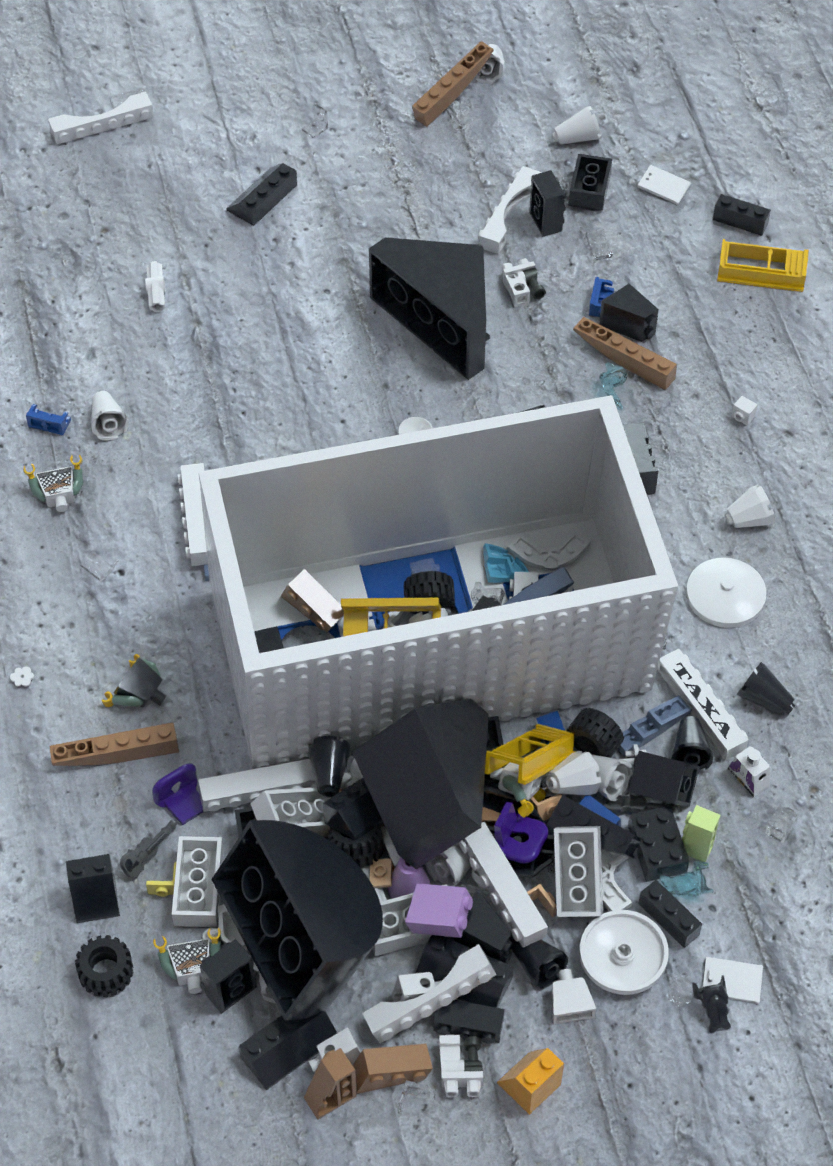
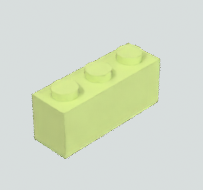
M696 805L693 812L689 811L685 820L686 825L682 837L688 856L706 863L714 846L721 815Z

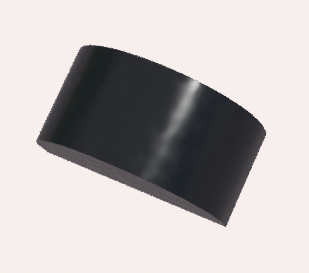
M250 820L211 879L285 1021L309 1018L327 1009L361 965L381 935L383 926L381 904L372 883L363 870L334 843L311 830L295 824L275 820Z

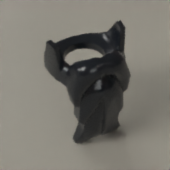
M724 975L721 976L720 983L699 989L697 983L693 982V997L701 1000L703 1007L706 1009V1015L710 1019L709 1032L714 1033L718 1028L730 1029L731 1025L727 1019L728 994Z

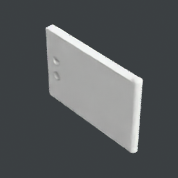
M650 165L637 187L678 205L691 182Z
M706 957L703 987L720 983L721 976L724 975L728 999L759 1004L763 965Z

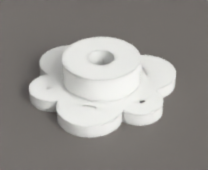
M29 667L16 668L15 673L10 675L11 681L15 682L17 687L21 685L29 686L34 678V674L31 673Z

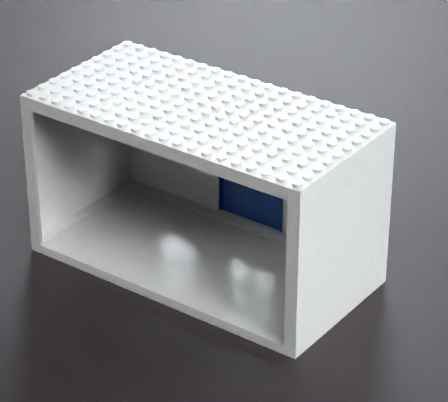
M612 395L199 472L209 581L252 769L310 759L308 752L309 744H313L314 739L322 736H336L337 740L341 742L344 739L350 744V750L353 751L416 707L473 699L489 714L488 717L499 716V720L508 721L513 717H527L532 713H547L552 709H566L576 704L586 705L591 701H605L615 696L625 697L635 692L644 693L653 688L678 590V583ZM574 531L590 541V546L582 555L565 567L574 581L572 592L503 605L509 600L510 596L513 597V591H509L510 582L491 583L487 581L483 554L484 543L496 545L507 550V546L521 534L533 544L541 548L551 549L564 543ZM508 552L507 554H510L515 560L516 557ZM524 563L529 572L539 573L538 580L558 570L537 569ZM304 569L340 604L341 598H404V581L412 574L422 571L444 572L450 575L454 581V607L458 612L456 615L383 629L384 618L382 614H385V612H369L368 632L344 637L343 617L329 631L334 639L259 653L254 631L277 626L282 640L286 634L295 628L316 626L314 622L280 597L287 585ZM482 595L487 598H495L501 604V606L472 611Z

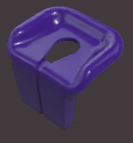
M192 763L184 764L162 777L152 788L154 803L159 807H166L182 825L203 813L200 795L196 790L198 784L196 766ZM181 782L178 791L174 793L172 787L176 783Z
M506 802L494 825L495 840L508 860L519 863H529L535 860L548 837V828L543 822L517 814L513 803ZM511 833H526L529 839L521 843L511 838L510 835Z

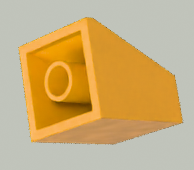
M549 1048L531 1051L499 1079L497 1084L530 1115L561 1085L564 1063Z

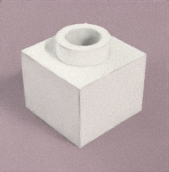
M741 396L733 406L731 417L735 418L738 422L748 425L756 416L758 404Z

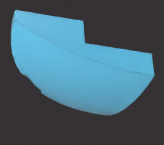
M484 543V566L488 582H510V579H514V572L529 571L519 558L516 557L514 560L510 554H507L508 550Z

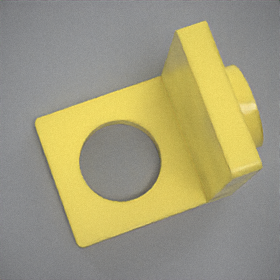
M174 862L173 881H146L148 894L160 897L174 894L176 862Z

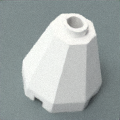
M489 44L494 49V52L475 76V79L481 83L493 84L498 78L500 79L503 76L504 58L501 49L497 45Z
M758 484L749 488L729 506L727 514H725L728 524L733 525L735 528L764 526L775 522L773 509L770 510L769 507L770 501L763 488Z
M574 752L549 772L546 780L547 786L553 793L595 794L601 784V776L597 777L596 774L599 771V765L589 752Z

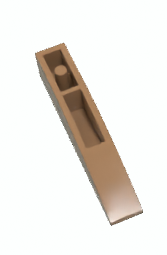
M480 41L412 105L414 118L426 127L430 125L465 90L485 65L494 49Z
M585 317L573 328L579 336L603 355L664 390L676 379V363Z
M174 722L50 746L52 766L112 764L179 752Z

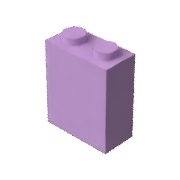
M417 883L405 923L412 933L461 938L463 929L467 927L468 911L472 908L473 899L465 887Z

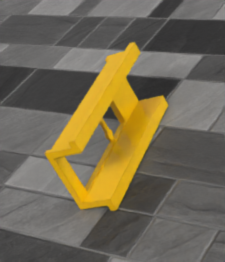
M723 239L717 281L803 292L809 250L804 249V251L727 242ZM728 256L768 261L767 268L727 263ZM770 262L785 263V270L770 268Z
M341 598V608L344 610L343 637L368 632L369 612H385L383 615L384 629L388 628V612L433 611L432 619L441 617L439 598Z
M537 724L535 729L516 737L492 751H486L485 774H490L511 762L519 765L518 783L526 785L553 770L570 754L575 752L573 751L574 733ZM541 739L551 741V743H541ZM542 746V748H540V749L536 750L535 752H533V753H531V754L525 756L524 758H521V756H523V755H525V754L531 752L532 750H534V749H536V748Z

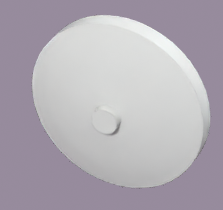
M716 558L700 564L693 570L687 582L686 597L692 611L703 621L718 627L733 628L746 625L758 617L765 604L766 586L760 574L750 565L732 558Z
M614 910L604 913L587 926L581 938L580 961L585 973L600 988L615 994L630 995L651 988L664 974L668 962L669 949L664 933L654 921L638 912Z

